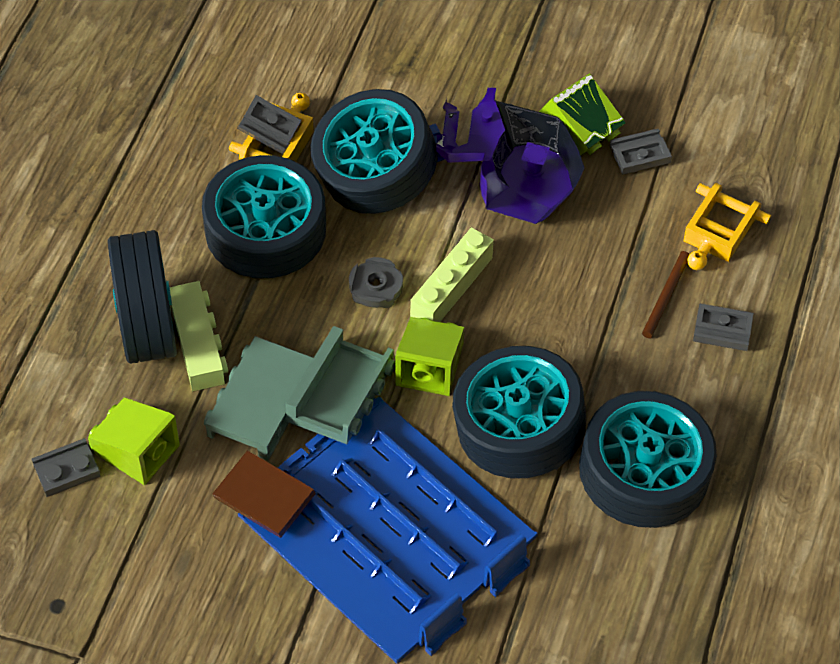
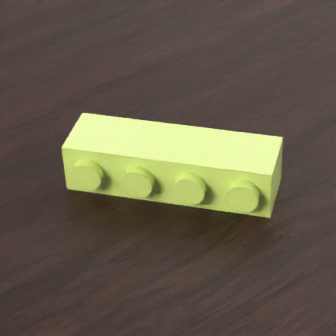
M471 227L411 299L410 317L428 318L431 321L441 322L492 260L494 239Z
M200 281L170 287L172 305L170 306L192 392L224 385L223 373H228L225 356L220 357L218 351L222 350L219 334H213L212 329L216 328V322L213 312L208 313L206 308L210 306L207 290L202 291Z

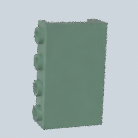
M333 326L286 402L285 421L348 444L352 435L356 436L359 433L363 416L370 414L374 397L376 395L380 396L382 393L385 378L387 375L391 376L394 372V349L388 347L385 354L381 355L343 341V329Z
M255 336L251 344L246 345L243 349L238 367L234 366L232 368L226 388H221L214 409L209 410L205 416L204 425L206 426L207 437L213 439L215 434L218 433L257 448L258 457L269 461L289 422L285 421L286 402L309 367L313 357Z

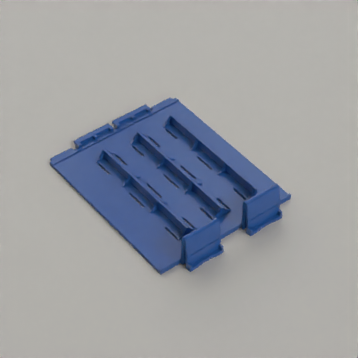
M378 396L376 399H373L374 403L370 414L363 416L359 433L356 436L352 435L348 444L317 434L305 444L310 454L300 448L277 467L314 489L315 496L301 512L313 524L300 513L282 538H279L238 513V516L397 664L417 645L422 647L425 644V651L432 656L449 637L467 624L466 618L463 616V603L482 586L487 588L490 585V593L496 597L504 590L508 583L524 572L530 566V560L526 557L527 545L537 537L538 533L534 532ZM322 499H324L332 508H330ZM365 538H367L375 547H373ZM349 557H351L361 568H359ZM397 601H399L409 612H407Z

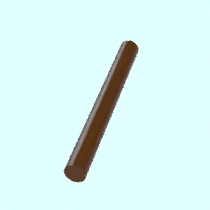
M681 251L642 331V335L645 338H652L688 263L689 253L686 251Z

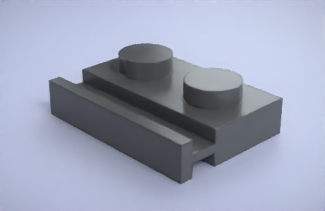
M256 95L237 129L283 154L301 119Z
M659 128L610 140L609 147L614 152V158L622 175L671 163L672 155L663 137L660 136Z
M699 303L693 342L747 351L754 313Z
M85 438L31 459L46 497L101 476Z

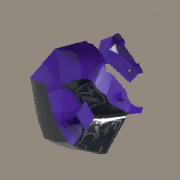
M487 88L484 98L472 110L468 143L458 146L456 136L459 111L457 107L447 103L446 99L443 110L446 112L443 134L437 135L436 152L448 163L483 161L480 185L486 209L537 224L549 217L573 192L583 173L584 165L575 142L564 123L558 117L496 101V88Z

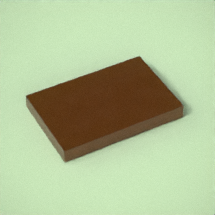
M247 450L212 494L216 500L282 538L316 493L313 488Z

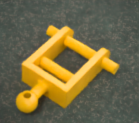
M302 92L296 93L292 97L291 109L274 104L301 119L296 132L290 140L291 143L282 156L295 162L314 132L313 117L300 113L305 111L310 105L308 95ZM249 135L243 144L232 141L229 146V151L239 154V160L258 155H271L257 150L261 142Z
M699 183L696 193L705 196V199L686 226L683 240L699 248L697 251L689 254L687 259L689 267L693 270L703 269L707 264L708 253L729 262L753 222L758 220L767 225L772 215L760 210V202L754 201L750 206L722 193V185L715 183L712 188ZM716 202L745 215L735 231L706 218Z

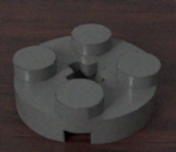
M380 257L365 259V263L359 266L358 264L355 265L349 275V289L354 302L367 307L389 308L393 306L403 289V275L401 271L399 272L395 268V264L388 259ZM375 279H379L381 285L373 286L369 282H374Z

